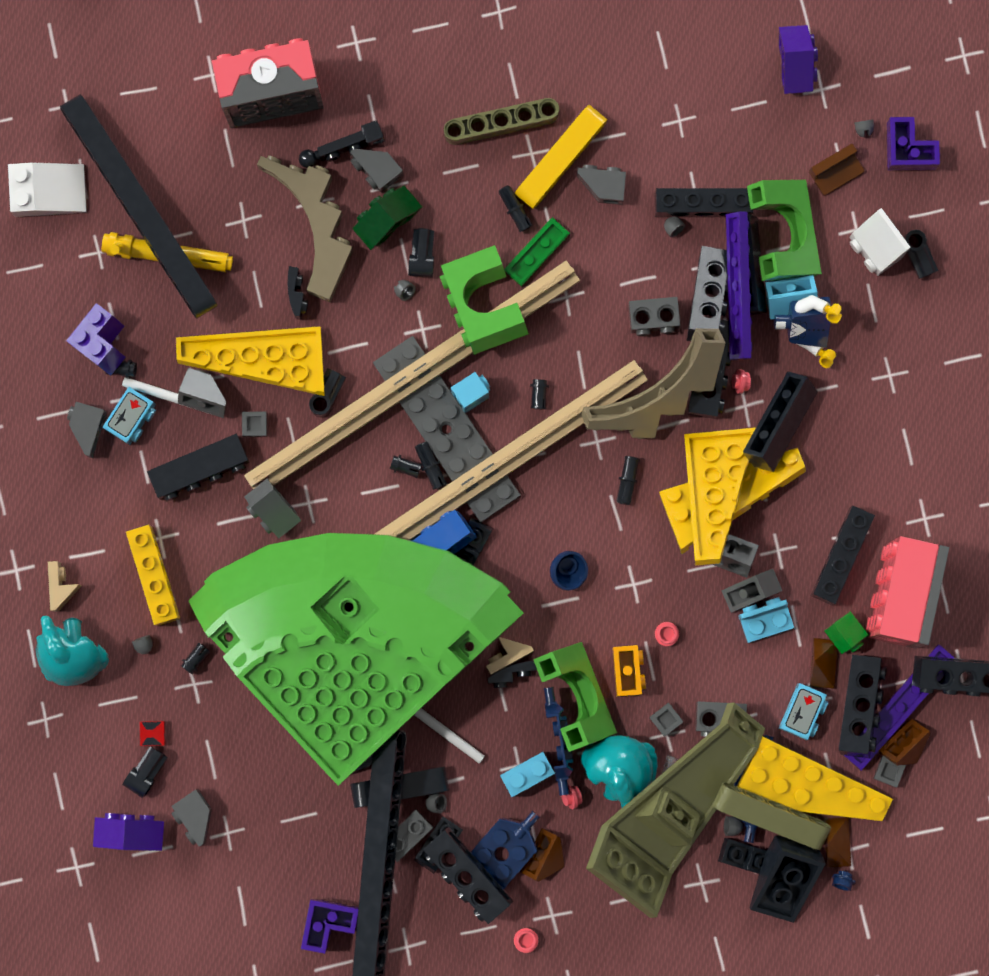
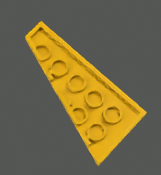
M321 327L176 337L178 364L325 396Z
M756 428L684 434L695 566L719 564L721 562L749 463L743 450Z
M798 448L785 451L774 472L754 467L751 463H748L733 520L751 509V505L761 499L763 501L769 497V493L776 488L784 487L806 472ZM688 483L659 492L682 554L688 551L689 546L693 544Z
M763 736L758 750L747 764L737 787L800 812L883 821L893 800L891 797Z

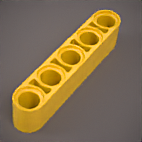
M588 105L522 182L515 195L532 209L536 208L601 131L608 119L591 105Z

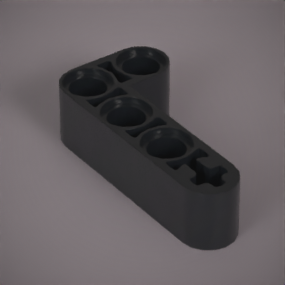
M445 766L403 774L401 799L449 791ZM370 780L350 784L354 808L368 806Z

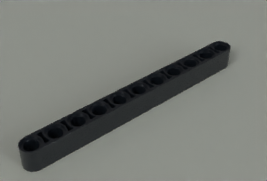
M79 94L60 105L66 120L194 317L197 319L216 308L217 303L83 96Z
M397 730L372 756L352 976H385L406 750V733L402 730Z

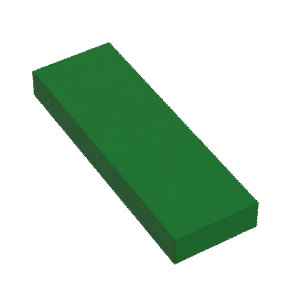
M552 217L504 269L505 273L522 287L570 233Z

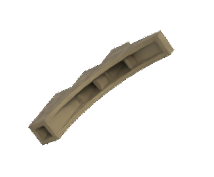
M268 155L267 158L260 156L257 163L259 170L276 178L288 188L300 202L310 221L314 236L315 257L313 273L307 292L331 303L353 253V248L349 245L350 242L344 238L337 237L336 240L333 239L343 214L339 210L340 206L330 201H326L325 204L322 203L332 182V177L328 174L329 170L318 165L315 168L309 166L306 173L303 174L301 168L290 165L288 168L281 165V160Z
M696 328L691 343L681 360L659 382L640 394L608 405L583 407L582 417L587 429L596 431L601 429L629 430L632 438H655L661 414L668 416L684 415L690 391L703 392L714 390L725 347V341L720 330Z

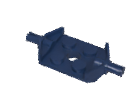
M554 687L543 688L546 701L545 710L547 718L557 717V721L552 722L554 737H560L561 746H556L558 761L563 760L564 765L554 766L559 786V796L570 794L567 780L574 769L569 767L568 763H573L572 751H568L560 730L568 726L567 717L560 716L565 709L555 701Z
M533 810L522 822L500 818L471 851L503 889L538 850L530 830L540 816L537 814L530 821L536 814ZM498 847H504L508 850L509 856L506 860L496 858L495 850Z

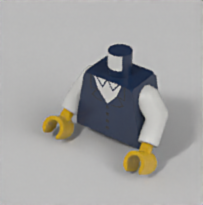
M810 295L804 299L792 301L789 305L788 315H775L774 328L787 329L790 343L807 349L816 357L820 356V365L824 368H830L836 353L831 349L826 351L823 349L827 348L830 324L839 322L842 314H840L842 309L839 304L831 306L830 297L818 298Z

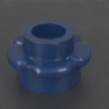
M838 871V874H833L832 885L844 891H851L852 885H855L856 881L852 879V874L845 871Z

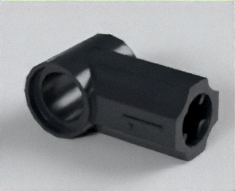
M414 229L408 276L433 278L434 230Z
M912 230L907 233L903 238L911 247L907 254L918 279L939 271L926 243V235L920 230ZM910 236H915L919 239L920 244L918 248L910 246L908 241Z
M328 368L324 374L325 396L314 394L309 401V408L312 413L320 418L330 414L332 406L346 380L345 376ZM321 399L325 400L327 408L320 412L314 409L315 402Z
M150 746L137 767H134L127 775L122 785L143 799L153 786L154 778L168 757Z

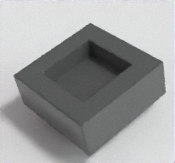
M242 412V436L267 437V412Z
M669 702L649 717L664 737L683 723V720Z
M882 756L873 779L897 788L906 765L897 766Z

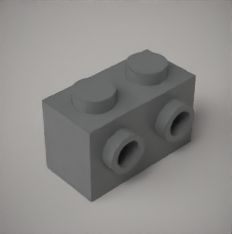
M268 479L244 496L249 504L246 508L254 518L259 516L262 520L260 524L268 534L273 532L278 539L301 521L295 509Z

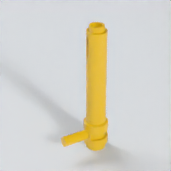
M115 232L105 233L103 236L101 251L107 253V256L115 257L116 255H121L125 259L134 257L158 261L143 239L134 238V235L127 234L119 236V233ZM180 246L193 267L220 272L231 271L233 256H229V253Z

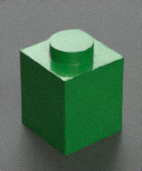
M851 611L824 631L841 654L849 649L852 653L864 644L861 640L868 635Z

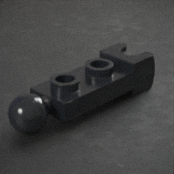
M375 120L362 125L361 131L319 146L316 151L303 150L298 158L300 165L305 168L313 167L319 159L331 162L340 158V154L349 151L350 153L353 149H363L362 146L365 144L370 148L383 143L384 137L378 121Z

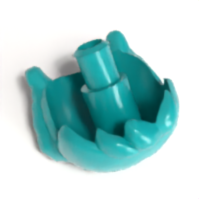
M42 616V634L36 638L37 645L35 650L38 665L48 681L61 686H76L93 679L100 671L107 667L109 657L105 649L99 644L97 647L88 637H82L81 620L77 618L64 620L62 622L64 624L63 630L54 626L49 616Z
M610 736L591 743L585 748L581 757L587 778L595 785L600 782L605 783L604 797L608 800L620 801L621 808L656 779L658 764L655 748L649 743L639 742L628 736Z

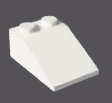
M8 164L10 212L15 217L87 212L84 164Z
M882 208L875 212L849 237L853 250L857 254H862L865 258L864 264L871 273L875 272L877 276L900 261L911 248Z

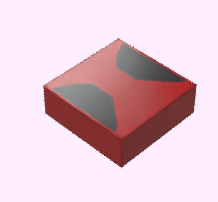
M165 721L140 722V746H165Z

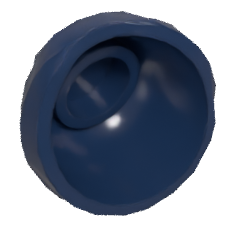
M564 551L558 554L552 561L549 570L550 577L553 583L562 590L570 591L577 589L587 578V562L577 552Z

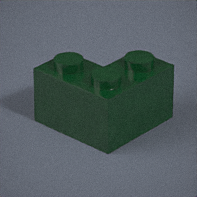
M405 185L397 190L391 188L383 197L379 195L369 203L371 208L365 210L357 217L358 223L352 229L366 246L373 250L385 243L397 228L411 221L422 209V205Z

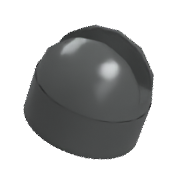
M873 119L854 123L856 133L860 137L864 138L865 130L868 137L873 134Z
M670 217L664 223V229L671 238L680 234L685 228V224L678 217Z
M399 280V284L394 286V292L402 301H407L414 295L415 286L407 280Z
M150 635L132 641L134 649L142 655L148 654L153 647Z
M438 793L430 794L425 801L426 808L433 813H443L447 806L445 795Z
M726 816L724 819L725 836L739 835L743 830L742 822L736 817Z

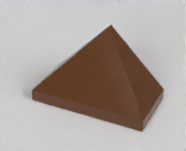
M813 638L809 687L834 689L837 647L830 639Z
M911 719L879 749V753L897 766L916 764L930 736V731Z
M848 817L823 818L824 822L831 826V830L825 840L826 867L851 866Z
M541 828L535 840L537 852L520 871L538 882L565 867L561 838Z

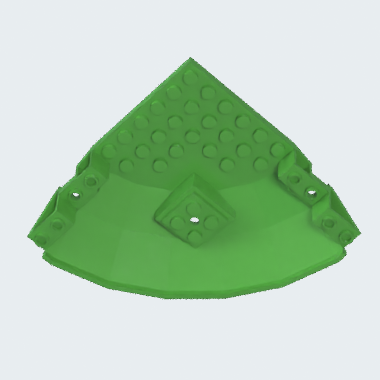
M325 533L269 544L212 573L204 581L205 585L189 600L204 632L225 653L223 658L235 675L338 786L436 693L453 680L486 647L491 645L524 614L508 597L511 591L502 582L453 553L395 536L380 534ZM347 602L352 603L354 606L351 612L345 609ZM227 632L233 635L232 641L226 639ZM467 642L474 644L472 651L466 649Z

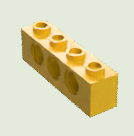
M146 525L127 531L126 535L154 625L160 626L179 620L180 615L153 527Z

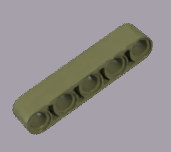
M544 98L451 119L444 126V137L449 144L459 145L552 124L558 119L559 105L552 98ZM550 106L555 110V113L551 116H546L542 113V109ZM526 111L532 117L528 121H522L518 115ZM498 117H505L508 123L500 127L495 124V120ZM475 122H481L485 127L482 131L476 132L471 126ZM452 127H457L461 130V134L457 137H452L448 134V131Z
M726 782L722 783L712 804L714 808L725 814L817 850L822 849L831 830V826L820 819Z

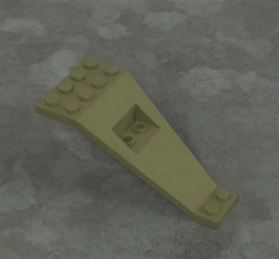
M727 703L719 726L601 826L586 869L649 918H656L673 872L717 810L712 804L722 783L726 782L734 785L758 750L765 728L736 703Z

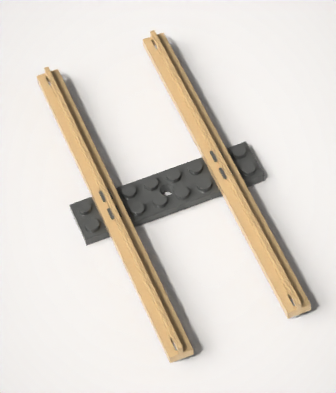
M565 261L490 312L518 303L523 319H525L579 283L580 280L575 274L574 269ZM570 275L569 278H567L566 280H564L563 282H561L560 284H558L560 281H562L563 279H565L566 277H568V276ZM461 330L427 354L423 352L415 338L411 336L373 362L385 382L244 476L253 489L258 486L256 485L268 476V480L274 486L397 403H400L452 480L450 484L375 533L411 540L419 535L425 527L438 522L444 513L456 510L466 502L479 522H483L521 496L507 475L585 423L582 417L583 407L615 403L647 382L648 379L641 367L633 360L495 454H492L440 377L442 373L473 353L471 346L466 347L461 334L465 330ZM638 375V377L626 384V382ZM444 425H449L451 427V432L449 434H444L442 432V427Z

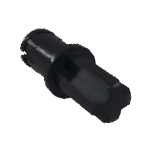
M509 185L501 188L498 193L508 209L507 215L510 214L519 232L521 233L532 227L533 224L523 208L524 204L519 203L512 188Z
M428 442L416 445L415 450L423 465L422 471L425 470L432 489L435 490L446 485L447 482L438 466L440 462H436Z
M625 456L622 476L618 478L620 486L616 501L622 505H630L634 484L637 483L635 479L640 459Z

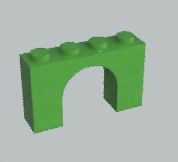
M762 180L747 186L751 210L770 209L779 212L786 219L791 231V244L787 251L772 252L759 257L762 281H775L822 274L806 180Z
M495 245L441 265L444 275L440 276L444 290L450 289L451 294L447 295L448 301L452 309L457 308L458 313L454 314L458 327H464L465 332L461 334L466 347L471 346L474 355L529 334L518 303L489 313L476 312L468 307L469 298L476 289L507 277Z
M582 642L533 659L542 682L560 678L571 687L578 704L577 720L575 723L560 729L569 752L617 733Z

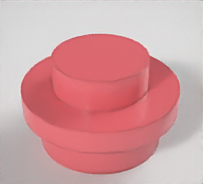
M738 369L736 374H733L731 380L732 388L735 389L737 394L749 391L751 385L749 372H744L741 369Z
M663 622L658 625L655 630L656 641L662 646L675 644L679 638L677 626L671 622Z
M568 785L570 794L562 795L561 798L564 805L573 810L582 804V795L577 786Z
M520 929L514 936V945L520 952L530 953L538 945V936L532 929Z

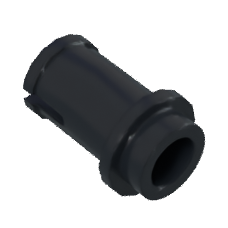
M130 359L128 362L122 361L112 375L126 376L127 379L135 377L137 363Z
M533 379V383L530 384V387H532L530 408L546 410L547 388H549L547 380Z
M400 454L399 457L394 455L390 469L394 470L393 473L397 471L415 478L418 477L421 463L401 458L402 455Z
M198 642L186 660H182L181 667L190 674H193L195 671L198 672L197 668L210 651Z

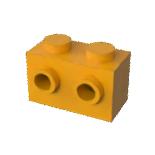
M638 645L613 647L616 697L641 695L642 690L646 689L645 675H640V665H644L643 651H638Z

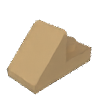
M53 561L48 562L50 611L57 612L80 589L81 585H62V581H66L65 567H61L60 562Z
M498 637L507 655L503 656L499 653L488 659L490 664L486 667L492 675L534 652L531 646Z

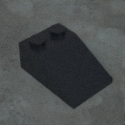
M775 835L764 856L750 903V910L794 923L826 865L820 850L786 837Z

